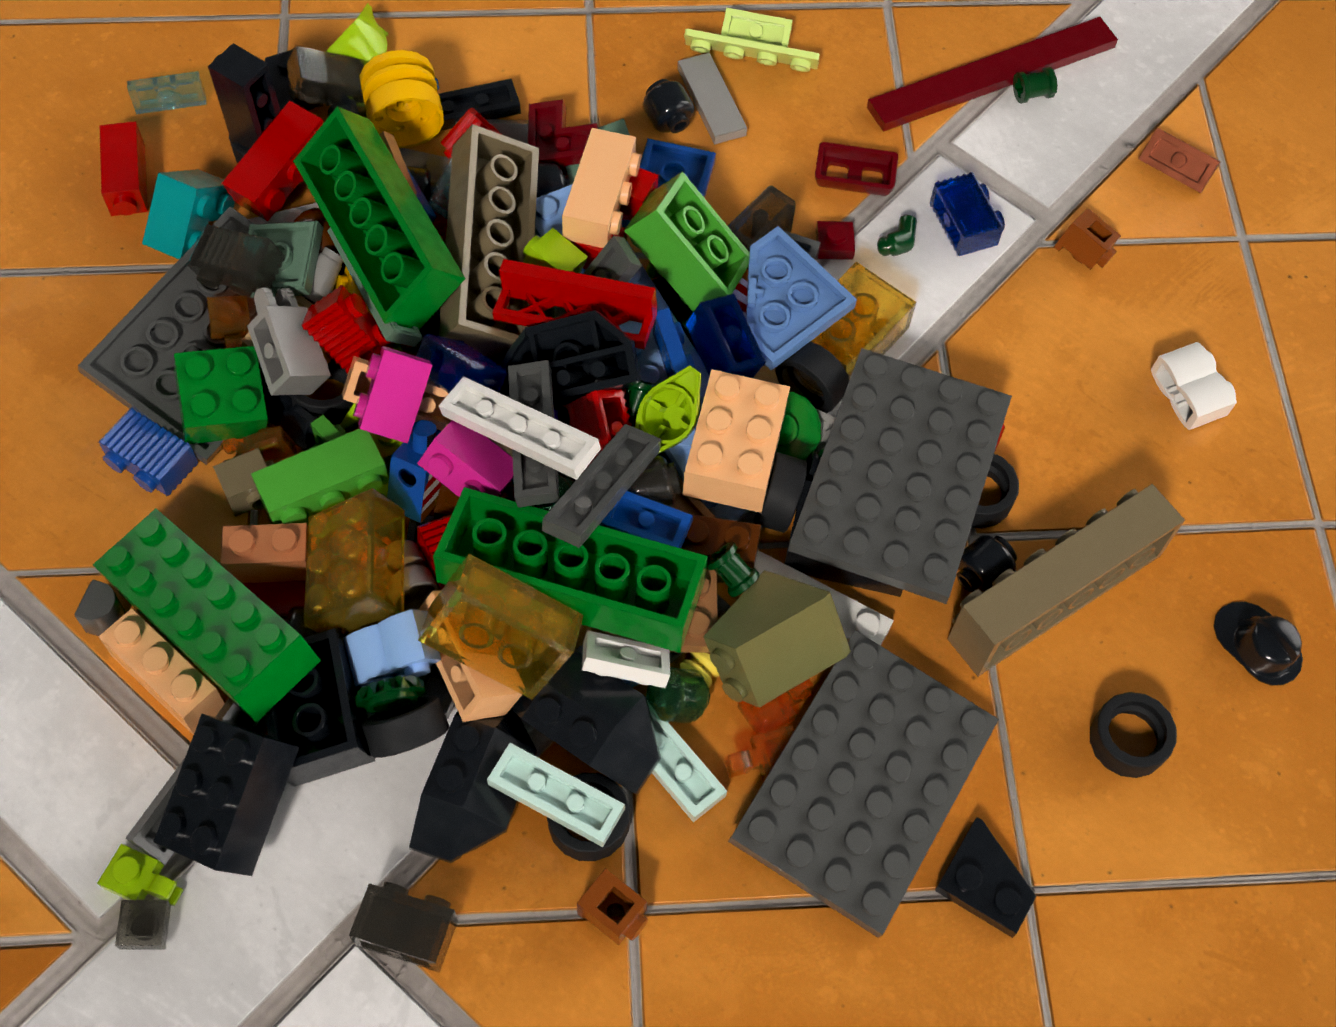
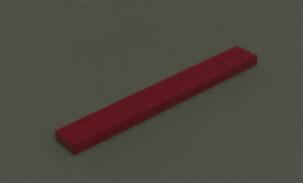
M1097 17L868 99L867 109L884 132L1013 85L1014 75L1018 72H1024L1025 74L1041 72L1045 67H1051L1055 70L1113 49L1118 39L1103 19Z

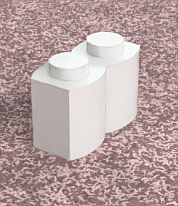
M1199 342L1160 355L1151 368L1157 386L1170 399L1174 412L1188 430L1228 416L1237 403L1233 385L1217 372L1214 356Z

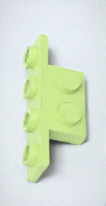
M726 8L721 35L685 29V44L690 46L691 50L699 53H709L710 50L724 52V56L732 59H743V56L757 58V62L769 66H774L777 62L789 64L791 69L801 72H808L810 68L818 69L819 53L788 47L793 20Z

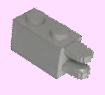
M261 287V289H256L253 301L255 302L254 305H256L258 315L247 326L271 396L311 395L331 376L327 360L324 358L319 342L314 341L313 336H309L307 330H303L302 323L308 309L307 307L298 306L296 297H294L292 292L293 290H290V288L278 289L275 297H273L272 290L269 288Z

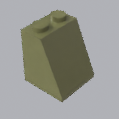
M766 570L760 574L756 582L736 600L703 636L711 654L710 660L717 668L722 680L724 692L736 702L744 701L756 707H761L846 658L851 652L830 591Z

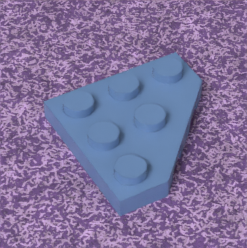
M779 226L750 246L748 264L745 346L772 371L853 310L857 299Z

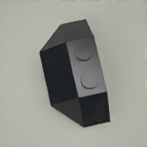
M598 310L526 327L507 351L501 364L497 365L490 374L493 390L510 398L508 366L548 360L552 375L554 406L576 401V399L586 396V394L592 391L624 390L641 382L634 340Z
M577 650L525 666L518 676L524 694L513 705L511 710L522 720L584 763L638 795L661 759L646 696L619 678L600 676L592 672L583 671V654Z
M511 709L505 716L463 722L458 711L456 712L422 791L409 845L410 850L452 863L461 858L462 855L483 846L507 832L518 801L489 786L487 778L509 743L534 756L537 755V749L520 717Z

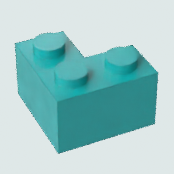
M199 169L158 173L142 244L180 259L206 232L209 221L218 220L229 207H234L235 201L221 184L224 179Z

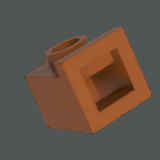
M1087 208L1069 226L1054 248L1060 251L1064 247L1072 254L1076 261L1083 263L1090 270L1096 264L1103 268L1117 252L1112 246L1121 235Z
M606 868L577 902V914L583 919H587L618 945H620L625 937L633 941L648 922V919L643 916L647 911V901ZM617 907L623 911L624 916L620 920L614 921L607 916V912L611 908Z

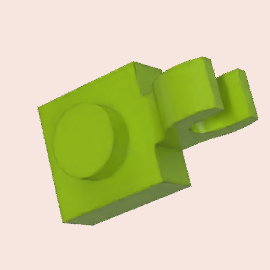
M124 844L119 846L97 882L101 888L141 906L147 894L175 906L184 891L176 886L177 883L159 875L164 867L159 860Z

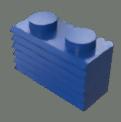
M130 408L98 441L105 454L102 457L105 463L118 473H122L124 470L129 471L134 475L133 479L150 493L157 489L166 496L171 495L172 490H175L177 485L181 484L182 479L186 478L187 474L192 472L193 467H196L198 464L195 453L188 442H184L181 438L160 427L157 423H154L145 415L136 412L133 408Z

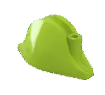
M367 3L357 19L322 55L319 62L342 65L361 72L364 65L373 57L387 51L386 37L389 33L376 23L372 7L369 3Z
M690 365L654 386L647 392L639 405L635 428L662 439L659 453L687 439L698 422L701 408V373Z

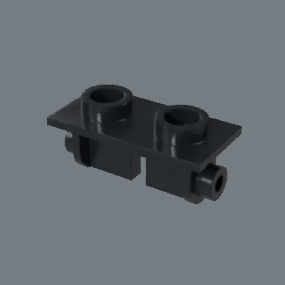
M265 382L262 387L267 422L303 451L315 445L310 423L320 416H313L298 404L292 406V399L288 395L271 396Z

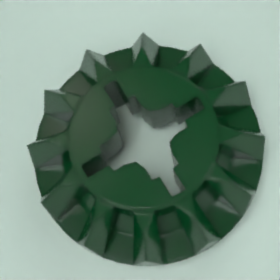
M399 675L394 678H384L381 681L371 682L368 686L361 687L357 691L355 696L356 706L358 709L367 710L368 713H385L408 707L417 702L418 698L425 693L424 682L413 675L405 677Z

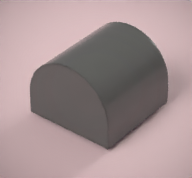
M92 580L74 615L86 633L100 636L125 614V609L108 584Z

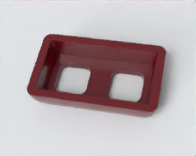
M821 142L818 149L815 180L820 187L887 196L895 187L898 154L891 151ZM831 165L847 168V179L826 176L827 168ZM866 170L880 172L883 176L882 184L861 181L862 172Z

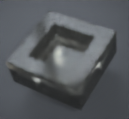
M121 900L115 946L120 950H165L171 911L170 902L168 900Z

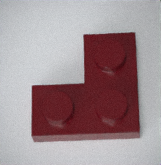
M563 99L529 104L528 144L539 148L538 163H555L559 167L580 164L591 129H599L597 123L566 127V106Z

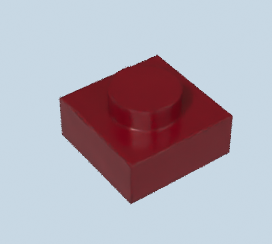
M817 221L816 241L821 242L817 259L853 260L855 254L853 222Z

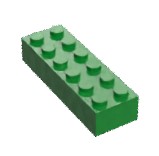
M337 106L293 162L383 322L388 324L393 321L399 326L407 328L415 326L420 330L466 278L371 120Z
M466 487L463 488L433 555L438 583L681 653L705 582L708 556L600 525L597 526L583 545L578 548L542 531L543 518L549 511L533 506L518 508L515 501Z
M156 508L93 564L102 576L256 723L321 661L294 628Z

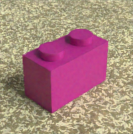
M382 346L380 355L372 353L365 376L372 379L367 394L360 392L353 416L359 418V429L408 444L433 366L429 360Z
M451 421L434 438L417 463L458 497H460L464 487L499 497L514 478L513 458L486 436L455 421Z

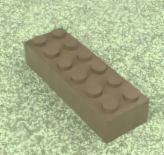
M474 124L458 139L452 149L445 245L466 279L441 305L438 343L502 361L507 351L527 327L494 320L492 312L502 290L499 269L503 260L523 262L526 256L523 254V250L527 243L535 236L539 148ZM511 298L506 309L519 311L530 305L526 300Z
M1153 484L1140 492L1136 489L1129 491L1117 502V507L1108 512L1105 508L1101 509L1087 521V526L1077 532L1075 528L1070 529L1056 541V546L1046 552L1043 548L1037 550L1024 562L1025 566L1014 572L1012 569H1008L993 581V587L982 593L978 589L964 598L960 603L962 607L960 613L952 620L954 626L948 636V641L977 677H979L1159 558L1185 519Z

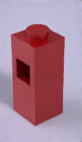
M137 122L99 125L101 194L110 215L127 216L148 212L145 144Z

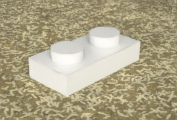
M587 630L583 642L582 670L600 676H611L634 681L642 685L666 688L670 677V650Z

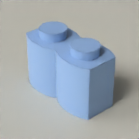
M407 610L390 616L378 624L352 632L343 638L355 687L368 686L371 682L381 681L384 678H394L399 675L420 677L431 672L429 666L442 660L429 611Z

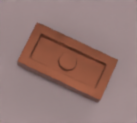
M1159 128L1156 129L1139 157V160L1199 193L1203 192L1221 162Z

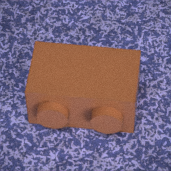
M307 523L223 526L220 565L241 583L314 580L315 542Z

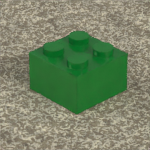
M254 346L174 353V373L184 442L195 444L266 436L268 419L259 362Z

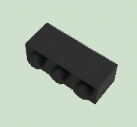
M233 43L213 60L208 69L231 141L248 151L281 110L268 63Z

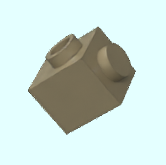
M259 448L213 466L235 517L250 510L264 508L251 473L274 464L272 459L265 462Z

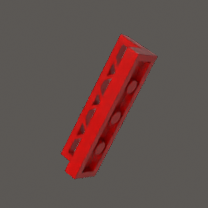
M508 259L503 260L499 269L502 290L492 312L494 320L530 327L598 310L618 328L619 325L628 321L642 323L639 334L624 333L634 340L635 348L645 350L657 316L655 287ZM511 298L526 300L530 305L519 311L506 309ZM557 306L564 308L567 313L560 317L552 318L546 317L543 311Z

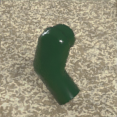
M912 215L901 216L898 231L889 233L887 237L879 238L877 242L878 252L882 256H889L890 254L898 256L911 251L915 243L917 219Z

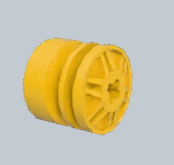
M407 50L387 51L373 57L364 65L359 76L366 116L371 120L379 134L382 131L394 135L399 148H408L426 143L440 132L444 124V115L440 96L437 93L434 69L426 57L417 52Z

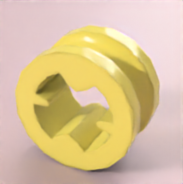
M690 652L691 659H684L680 663V667L692 682L708 689L713 682L711 678L719 677L717 668L711 662L710 654Z

